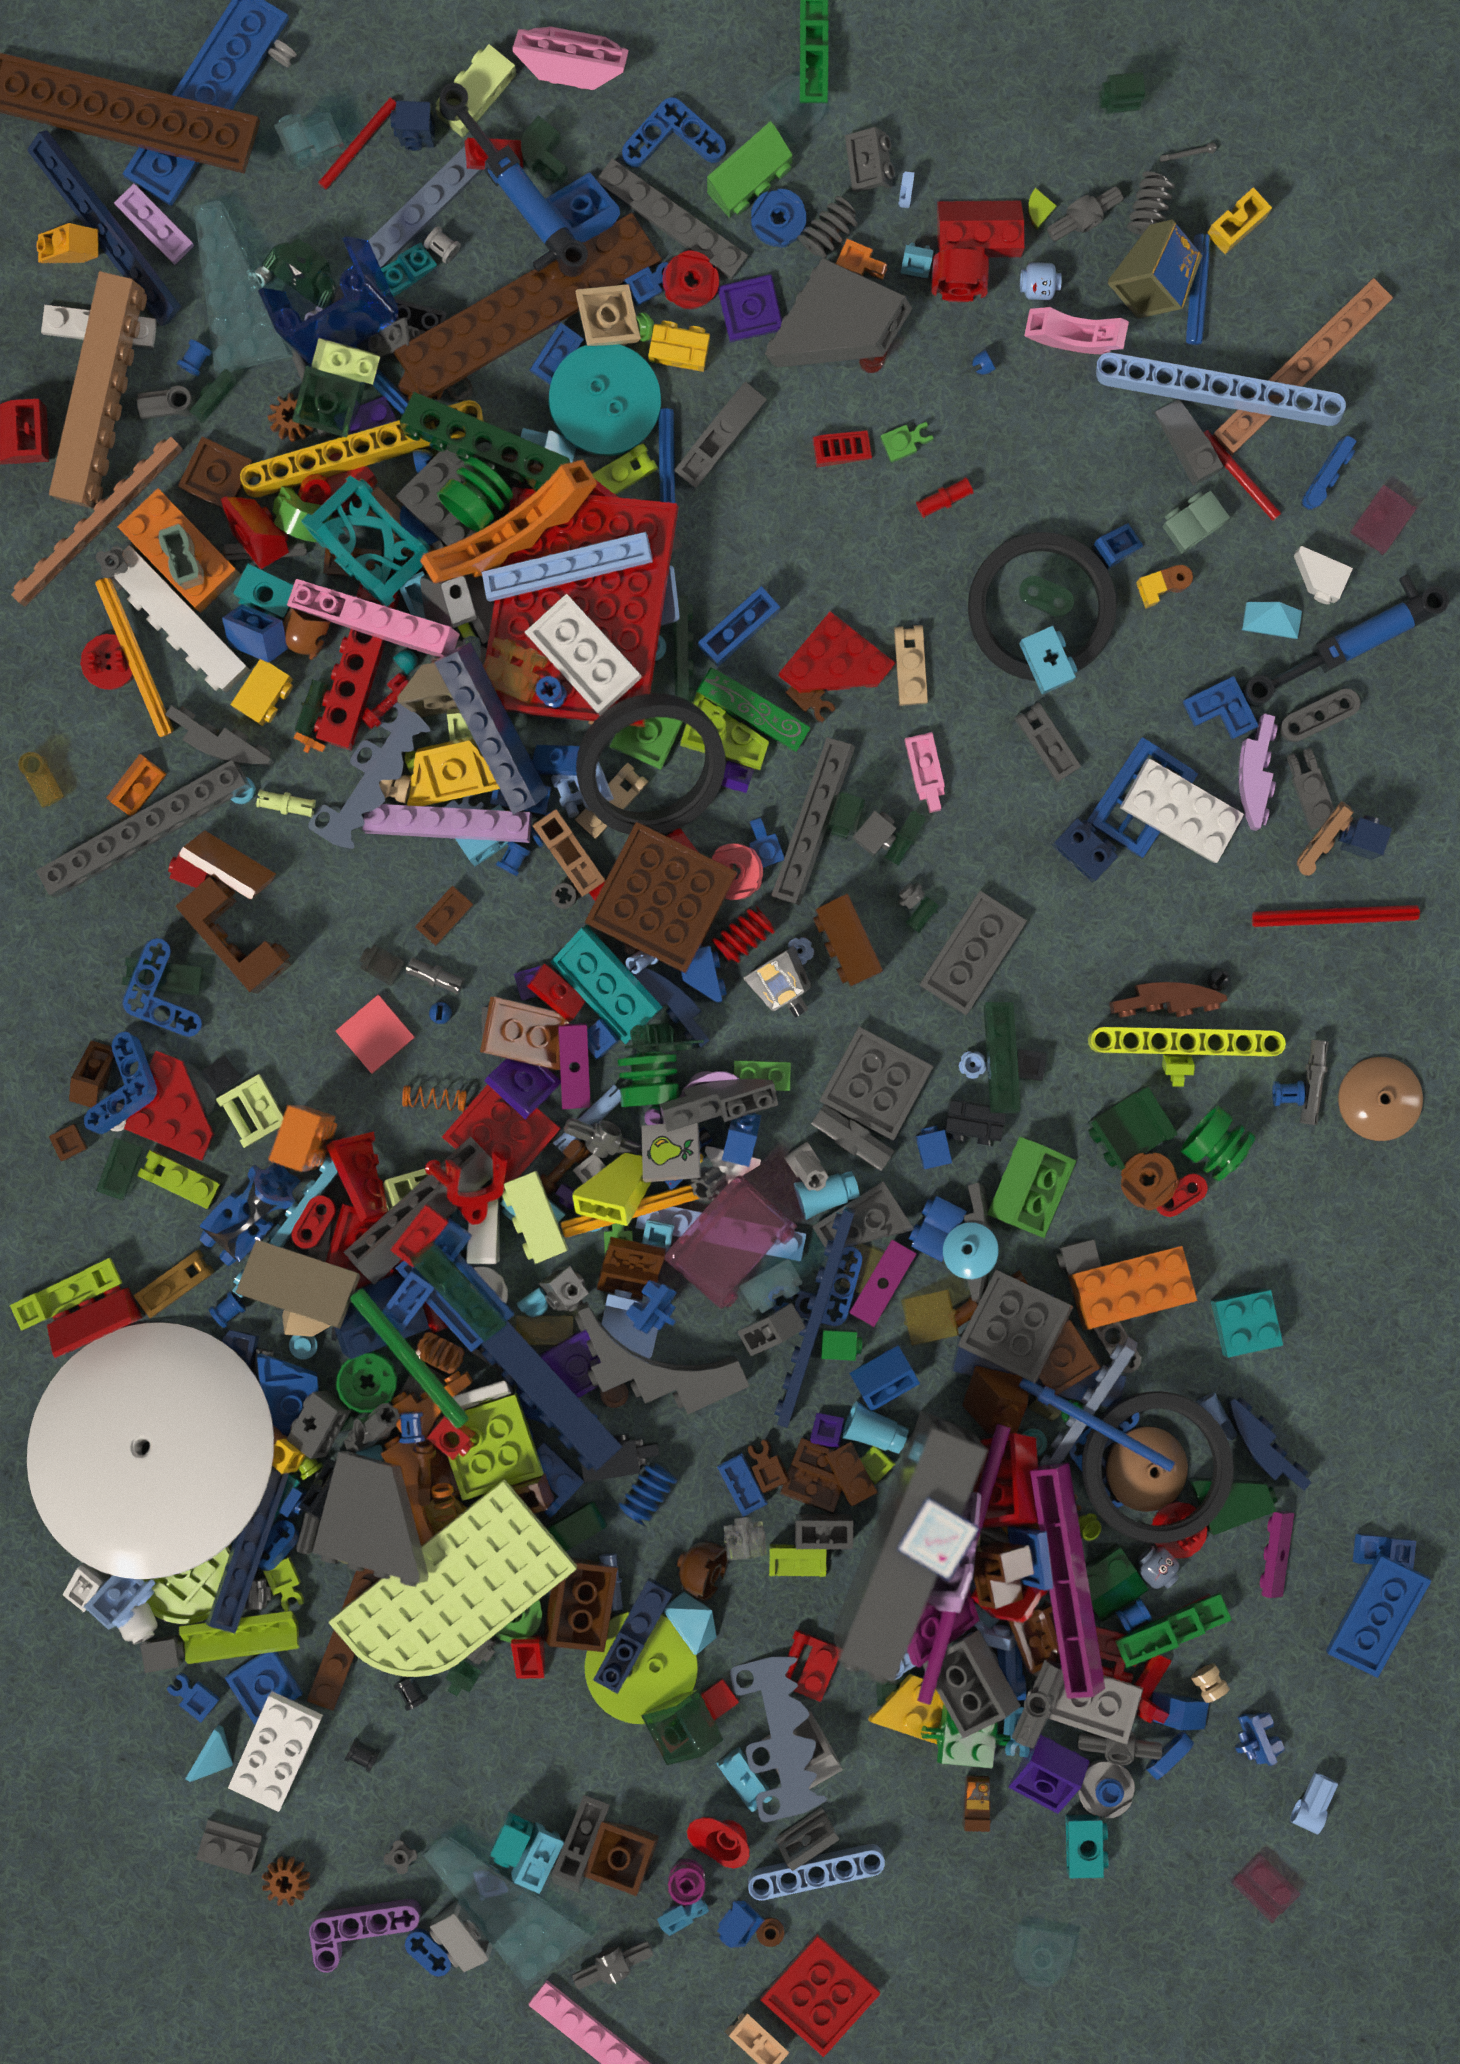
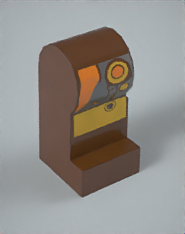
M966 1775L962 1823L964 1831L990 1832L989 1776Z

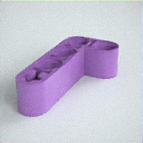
M403 1899L319 1913L315 1917L309 1933L315 1967L321 1972L333 1971L342 1957V1941L413 1930L417 1927L422 1915L420 1904L413 1899ZM405 1910H408L409 1915H413L411 1920H408L407 1916L403 1915ZM375 1914H382L386 1917L387 1923L383 1925L377 1924L373 1916ZM354 1918L357 1920L359 1927L351 1929L346 1925L345 1920ZM325 1922L330 1926L331 1931L323 1933L318 1929L317 1924ZM325 1950L331 1951L335 1959L327 1961L322 1957L321 1952Z

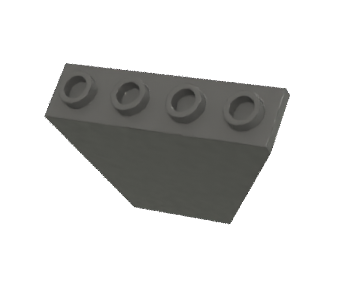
M822 258L819 265L812 270L810 280L805 288L798 293L793 308L783 318L776 336L769 341L765 355L776 367L882 357L894 340L912 307L904 295Z
M349 1451L338 1452L312 1553L322 1555L321 1560L328 1563L337 1564L338 1560L348 1563L347 1568L352 1570L364 1571V1568L373 1570V1575L376 1577L390 1579L391 1576L401 1578L400 1583L407 1586L416 1587L417 1583L427 1582L429 1575L401 1466Z

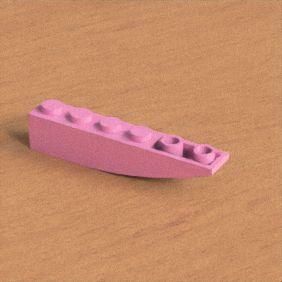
M299 579L295 580L287 604L291 608L439 658L455 649L460 635L449 626Z

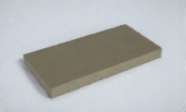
M256 1239L235 1293L340 1329L351 1302L350 1298L354 1294L361 1275Z

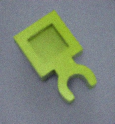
M290 1556L283 1559L273 1570L263 1571L269 1586H271L273 1595L282 1593L281 1605L285 1611L290 1609L288 1598L290 1597L296 1598L299 1606L304 1603L302 1593L294 1588L301 1581Z

